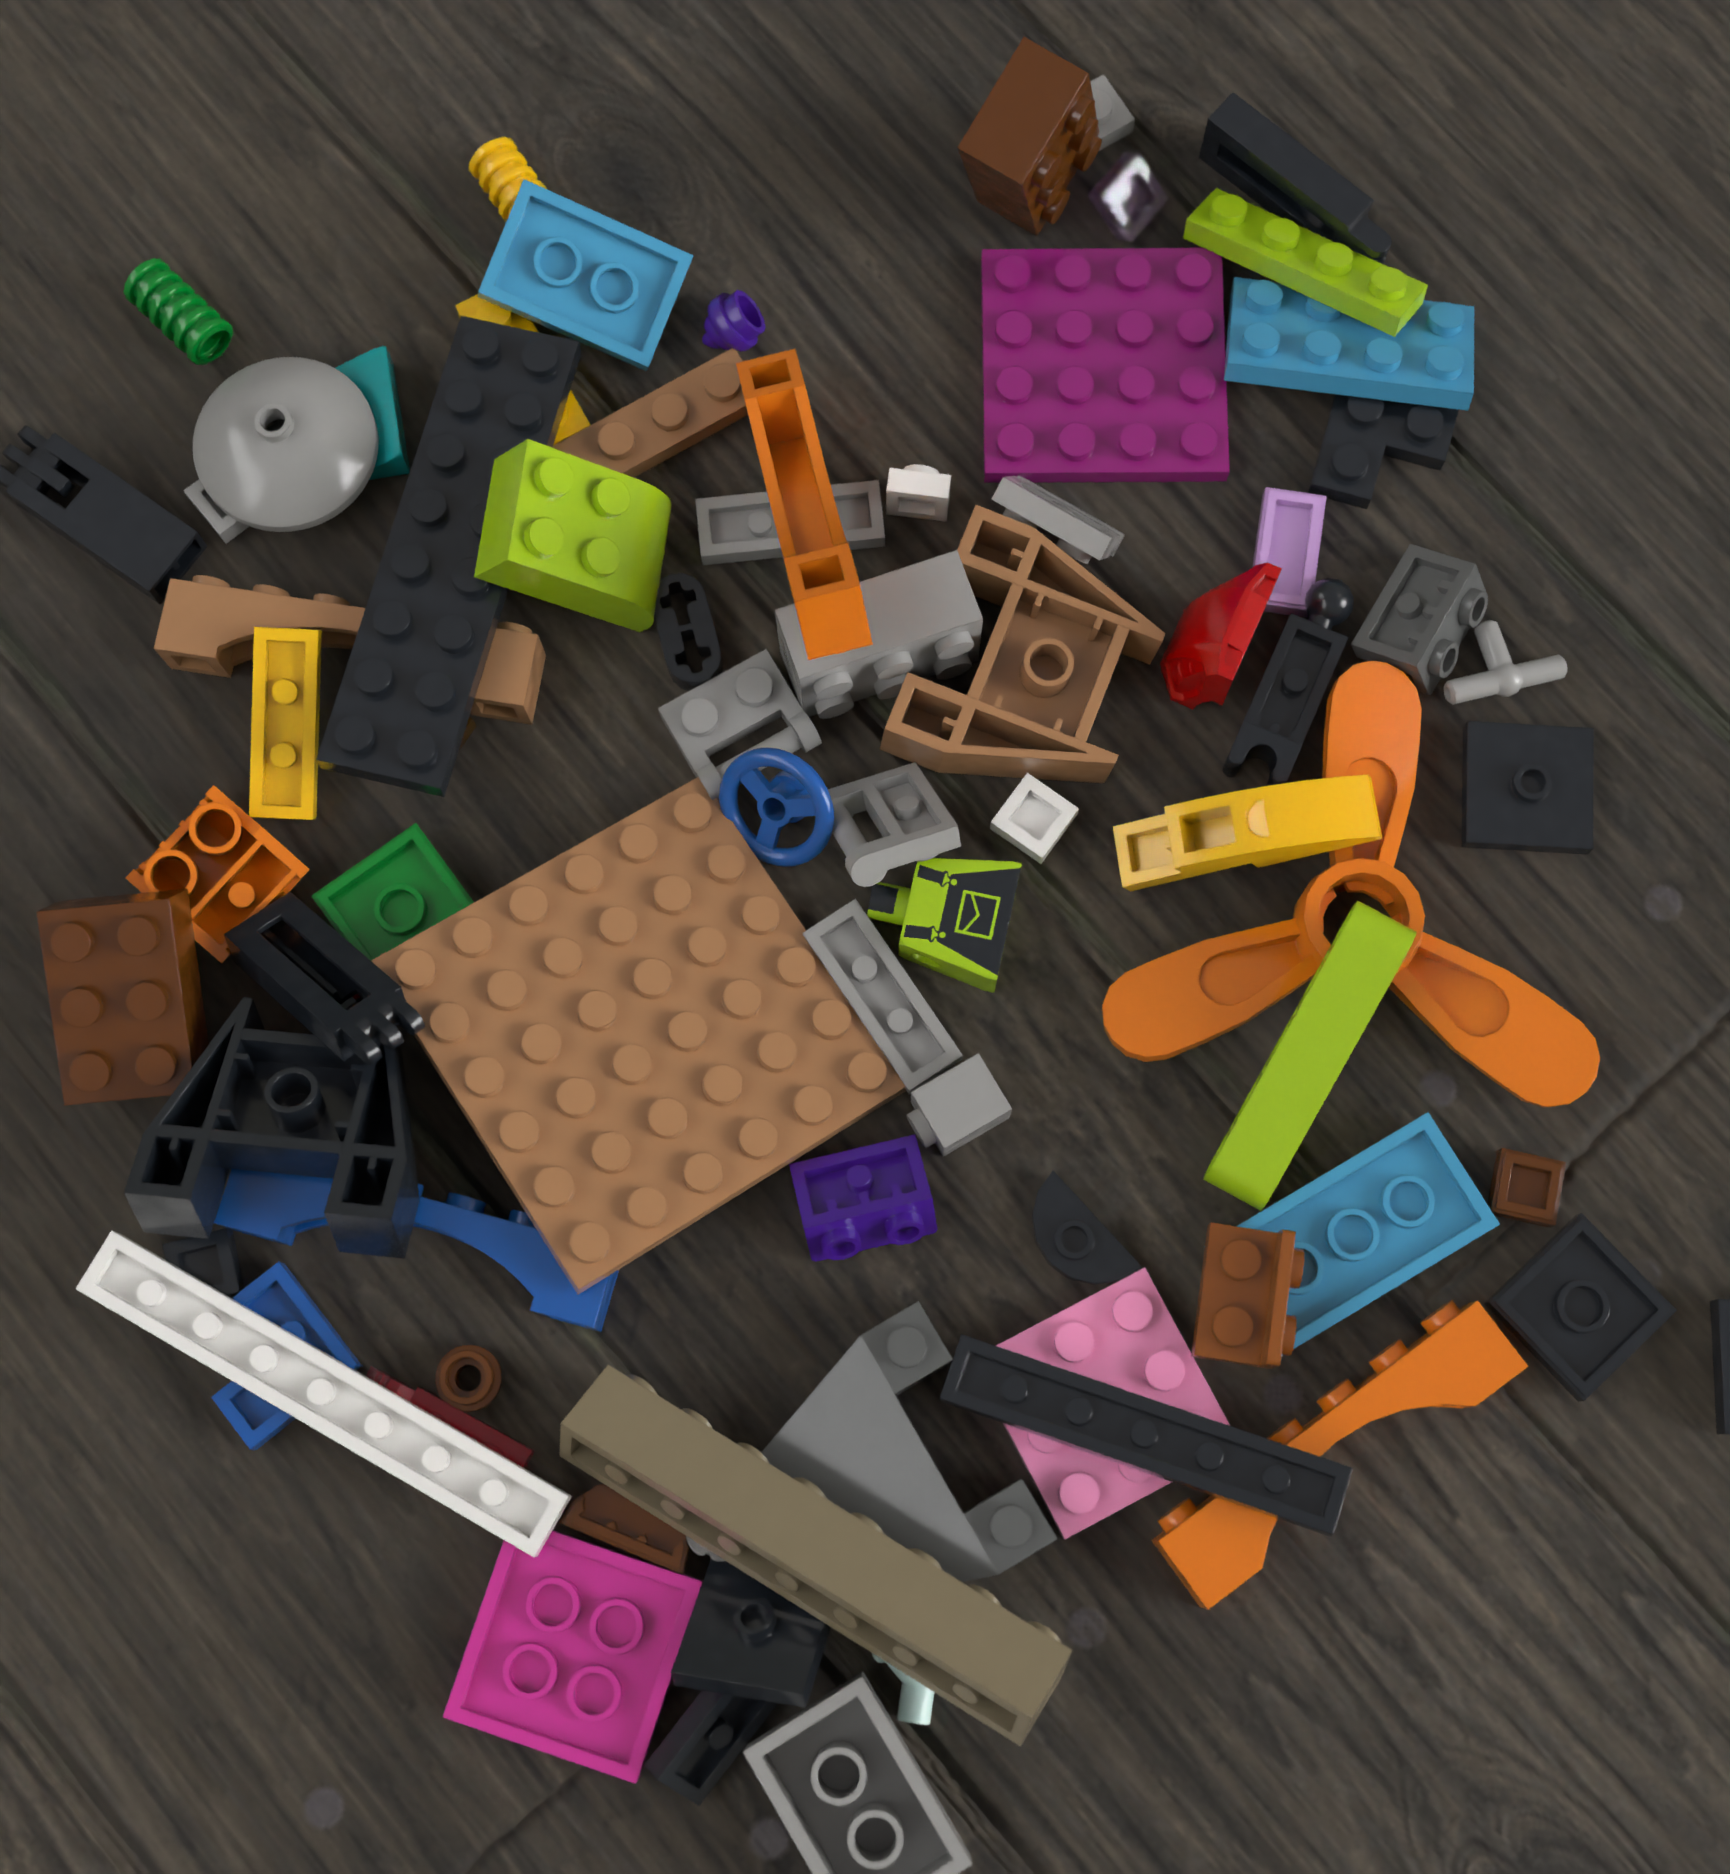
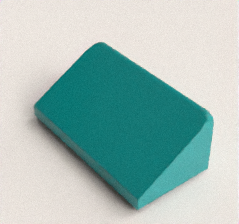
M386 346L377 347L335 368L346 375L361 390L375 417L379 438L378 454L369 480L410 473L394 363Z

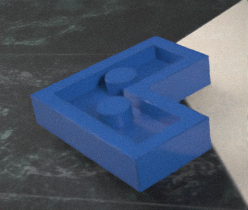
M278 1261L232 1298L352 1369L358 1370L362 1366L285 1263ZM233 1381L229 1382L211 1397L250 1450L259 1449L296 1419Z

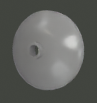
M279 357L249 365L230 376L217 387L199 414L193 435L192 450L200 482L211 499L222 511L233 519L256 529L273 532H291L322 524L340 514L356 500L373 473L377 460L379 438L375 417L368 401L356 384L346 375L316 360L300 357ZM278 419L285 420L284 425L279 430H266L271 422Z

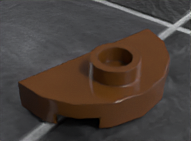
M605 1484L596 1485L585 1494L576 1498L559 1522L680 1574L685 1572L689 1552L686 1535Z

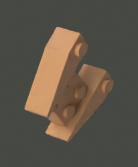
M975 505L957 551L974 596L1001 606V612L967 695L907 672L885 726L880 750L912 763L916 762L917 765L938 773L1024 778L1029 773L1036 779L1105 783L1119 755L1086 741L1120 653L1150 665L1166 633L1036 528Z

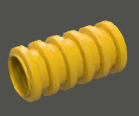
M501 137L486 142L474 153L469 162V171L475 179H479V185L485 193H489L490 201L495 207L499 208V214L505 221L509 217L524 179L546 189L543 183L537 180L534 170L527 166V160L522 153L517 152V146L511 138Z

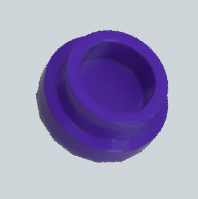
M736 290L731 295L721 293L711 300L708 306V316L704 322L706 333L702 337V342L710 348H721L726 351L733 348L736 351L742 352L755 346L758 340L757 336L765 331L763 316L755 302L741 290Z

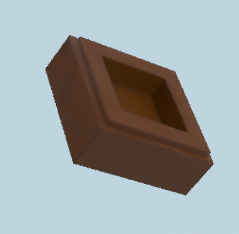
M1506 1148L1497 1150L1487 1205L1495 1216L1548 1228L1555 1226L1566 1162Z

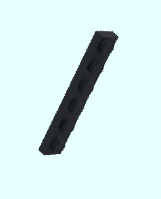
M962 1334L940 1395V1401L1329 1537L1334 1535L1353 1470L1352 1467Z

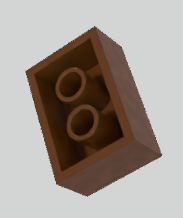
M1023 37L958 146L959 154L977 202L1038 236L1046 221L1054 224L1061 216L1070 197V191L1066 190L1077 169L1085 172L1090 167L1102 143V139L1097 137L1100 132L1089 73L1028 38Z
M188 889L63 900L37 911L64 1106L172 1095L209 1045Z

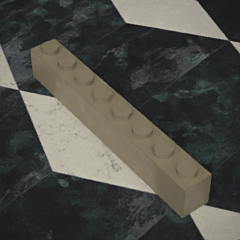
M607 1365L561 1422L560 1457L1017 1745H1022L1061 1680L1073 1651L1063 1645L1051 1629L1038 1622H1026L1001 1607L998 1599L988 1590L973 1584L966 1585L944 1572L939 1563L926 1552L916 1548H905L884 1535L881 1528L869 1517L860 1513L850 1514L827 1500L823 1492L812 1482L804 1478L788 1476L770 1465L766 1457L755 1447L747 1443L736 1444L715 1431L711 1424L698 1412L688 1408L679 1409L657 1395L654 1388L639 1376L632 1374L626 1376Z

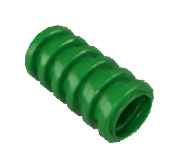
M153 258L147 260L130 273L124 286L125 298L131 304L137 306L141 314L149 317L150 322L155 327L162 329V334L170 341H174L175 346L180 351L187 353V357L194 364H208L226 351L233 335L232 325L224 318H220V314L211 306H208L207 302L200 295L195 294L194 289L186 282H183L177 273L170 270V267L162 259Z

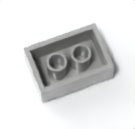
M957 550L859 582L873 645L808 660L795 604L775 610L780 653L797 701L809 717L816 714L821 719L839 716L852 709L854 706L853 702L876 694L879 699L896 697L900 692L907 672L922 678L936 675L937 679L945 680L965 673L972 667V662L979 660L983 617Z
M863 1671L746 1745L743 1751L746 1759L812 1874H958L972 1865L970 1852Z

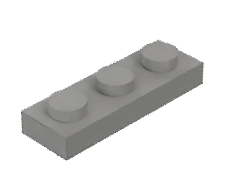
M879 480L831 485L842 528L850 550L885 547ZM767 492L695 499L703 565L783 557Z
M856 898L802 933L906 1086L908 1094H911L912 1091L928 1083L962 1060V1053Z

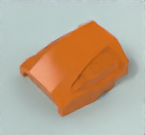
M213 785L205 793L206 797L199 802V805L185 821L182 820L179 823L180 826L165 842L162 841L159 844L160 847L145 862H142L136 870L133 869L126 879L141 893L188 889L194 939L220 963H223L231 955L224 934L289 893L310 869Z

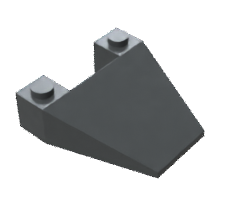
M918 1301L860 1335L761 1453L766 1457L770 1465L788 1476L804 1478L815 1484L823 1492L827 1500L850 1514L860 1513L869 1517L881 1528L884 1535L905 1548H916L926 1552L939 1563L944 1572L957 1580L965 1582L999 1575L1054 1542L1057 1538L1023 1479L1014 1481L964 1512L960 1509L896 1397L950 1365L953 1360Z

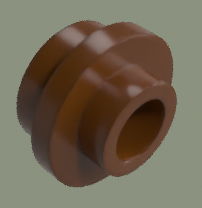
M476 1345L456 1347L441 1359L435 1374L436 1389L443 1401L461 1411L473 1412L481 1410L494 1401L501 1389L502 1370L500 1364L491 1352ZM468 1366H475L481 1373V1382L472 1391L463 1390L459 1384V1375Z

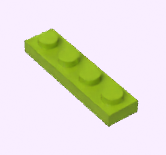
M1215 188L1186 219L1184 239L1393 337L1400 332L1423 304L1428 287L1427 284L1405 275L1396 268L1388 267L1357 253L1344 244L1333 242L1297 225L1289 219L1281 218L1244 201L1237 195L1229 194L1218 188Z

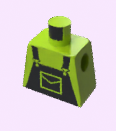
M946 858L917 861L911 888L883 882L873 885L867 916L869 919L903 926L899 941V956L981 990L994 993L1022 863Z

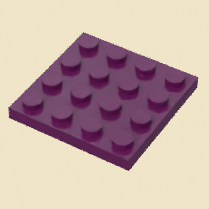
M1205 248L982 249L984 483H1000L1003 477L1021 476L1033 483L1227 481L1230 471L1226 381H1224L1225 331L1222 256Z

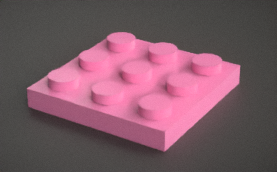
M1145 1267L996 1345L1230 1426L1194 1357H1191V1352ZM1004 1424L1063 1539L1071 1537L1171 1483V1481Z

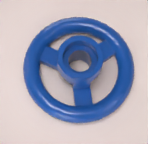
M757 748L738 756L726 769L719 788L720 810L727 819L733 821L758 860L775 866L791 867L811 861L823 851L833 832V802L824 781L807 762L785 750ZM774 767L783 771L768 781L758 768ZM741 782L758 801L757 810L762 821L757 836L746 825L739 810L738 790ZM805 816H815L812 834L804 843L791 848L777 847L780 832L788 823L800 821Z

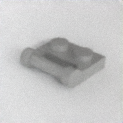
M767 649L658 708L663 722L694 775L700 779L711 800L717 798L719 801V788L722 777L729 765L741 754L757 748H777L790 753L802 749L806 753L822 744L815 726L809 716L802 710ZM780 717L784 719L788 726L717 767L708 758ZM759 767L758 769L761 771L766 767Z
M916 762L828 789L834 808L832 834L846 856L845 867L847 872L858 886H873L885 877L889 869L914 861H926L934 858L939 853L961 847L957 823ZM867 811L883 838L867 842L852 818L853 814Z

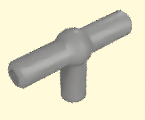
M1493 620L1484 621L1476 626L1474 634L1488 671L1446 681L1444 695L1446 700L1452 705L1496 694L1502 697H1509L1516 694L1521 688L1565 678L1567 663L1561 655L1557 654L1513 664L1498 623Z

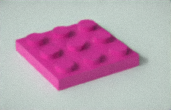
M552 1530L538 1557H532L504 1540L443 1718L636 1784L639 1781L672 1680L671 1670L703 1580L680 1574Z

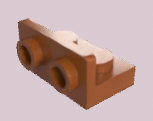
M1210 1223L1207 1226L1191 1357L1272 1369L1280 1366L1281 1355L1291 1356L1295 1343L1297 1320L1296 1316L1286 1314L1289 1288L1299 1289L1304 1269V1249L1294 1248L1296 1231L1281 1229L1276 1233L1218 1223Z

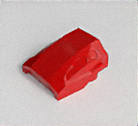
M1268 562L1255 565L1248 571L1212 588L1193 600L1185 608L1160 662L1170 700L1190 709H1194L1197 705L1209 701L1221 706L1223 705L1282 568Z

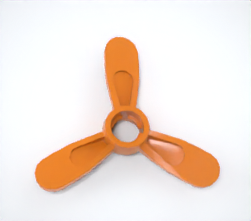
M1366 661L1352 665L1333 684L1326 706L1322 778L1367 774L1371 777L1382 839L1329 851L1330 866L1310 880L1295 904L1293 919L1203 940L1129 970L1109 986L1102 1004L1104 1031L1112 1045L1127 1057L1144 1062L1167 1060L1207 1043L1246 1024L1313 978L1331 946L1323 935L1325 911L1327 906L1336 898V893L1347 891V893L1367 894L1380 902L1392 919L1417 932L1406 957L1388 988L1452 1051L1523 1102L1543 1108L1570 1104L1589 1090L1597 1077L1600 1062L1595 1037L1583 1022L1551 998L1510 971L1423 932L1425 913L1419 892L1404 873L1394 868L1415 789L1422 707L1417 688L1402 670L1386 662Z

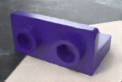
M915 1134L789 1164L812 1261L825 1259L843 1260L856 1255L859 1251L888 1244L906 1245L938 1230L933 1199Z

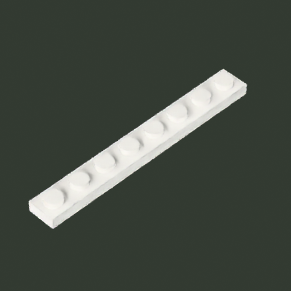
M110 1232L76 1287V1290L532 1557H538L572 1497L120 1233Z

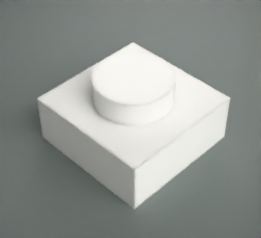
M918 464L908 465L904 469L889 468L886 490V514L947 522L951 475L940 474L935 468Z
M1027 773L991 821L990 829L1042 864L1077 816L1079 808Z

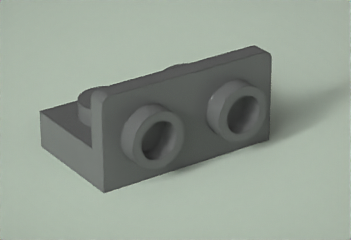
M1410 544L1351 643L1356 657L1367 661L1386 662L1402 670L1405 674L1411 675L1418 692L1431 695L1440 679L1446 678L1452 672L1457 662L1459 646L1470 627H1476L1486 612L1488 595L1477 565Z

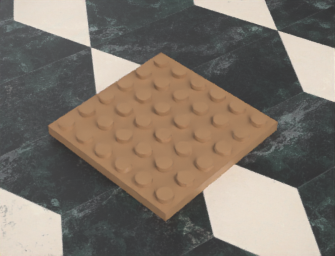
M698 777L371 960L402 987L406 1002L422 1017L425 1028L414 1035L578 1295L906 1091V1086L804 938L802 933L806 929L733 821L723 815L718 799L711 800Z

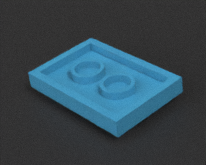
M524 179L477 297L647 371L694 255Z

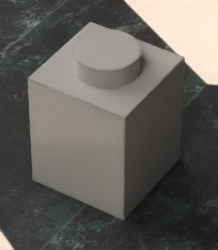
M978 1053L912 1091L910 1102L915 1110L906 1114L922 1145L927 1148L935 1143L944 1157L1009 1119L1012 1108Z

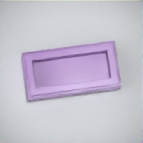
M1269 487L1265 488L1262 496L1253 567L1268 562L1282 568L1264 612L1284 615L1292 613L1299 617H1309L1305 607V598L1307 591L1315 584L1326 496Z

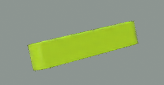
M1358 900L1355 902L1216 1151L1203 1180L1260 1211L1263 1210L1415 939L1416 931Z

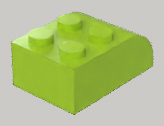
M527 439L494 459L474 578L637 632H642L650 628L654 621L672 506L671 501L664 492L649 483Z

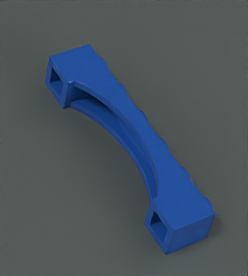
M231 1169L214 1223L230 1230L292 1247L296 1234L318 1227L329 1226L324 1211L333 1179ZM418 1184L420 1201L413 1227L452 1237L480 1250L497 1261L516 1277L534 1297L530 1311L544 1317L599 1332L602 1331L619 1270L578 1295L525 1212L511 1210L508 1220L483 1214L486 1206L485 1202L449 1192L445 1203L421 1197L424 1186Z

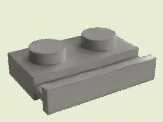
M1021 476L1003 477L991 499L1006 507L1002 515L1036 529L1039 526L1059 537L1056 545L1070 557L1085 564L1089 563L1092 556L1098 560L1114 556L1125 536L1124 533Z

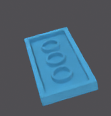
M1234 277L1230 295L1224 381L1468 411L1474 394V306L1424 300L1423 304L1400 332L1393 337L1278 282Z
M1429 1112L1239 1224L1237 1227L1276 1233L1281 1229L1296 1231L1294 1248L1304 1249V1269L1299 1289L1289 1288L1286 1313L1296 1316L1297 1325L1294 1348L1497 1227L1500 1223Z

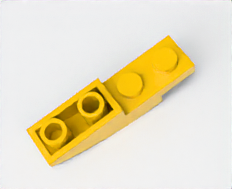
M1368 774L1304 780L1199 798L1165 806V814L1113 826L1122 887L1129 891L1250 863L1260 868L1382 839L1372 779Z

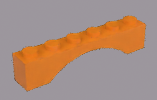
M796 349L738 362L736 367L808 660L873 645L858 575L834 500Z
M1451 1300L1420 1323L1427 1331L1426 1334L1408 1347L1405 1346L1401 1339L1395 1341L1368 1362L1375 1371L1373 1374L1355 1387L1348 1378L1343 1380L1316 1401L1323 1410L1304 1426H1301L1298 1420L1293 1418L1268 1436L1267 1439L1321 1457L1337 1441L1368 1422L1402 1410L1424 1407L1461 1409L1477 1406L1526 1369L1528 1365L1479 1301L1458 1308L1454 1301ZM1209 1496L1199 1505L1195 1506L1189 1497L1157 1521L1164 1531L1153 1538L1152 1542L1199 1607L1208 1610L1263 1568L1270 1534L1277 1518L1214 1496Z

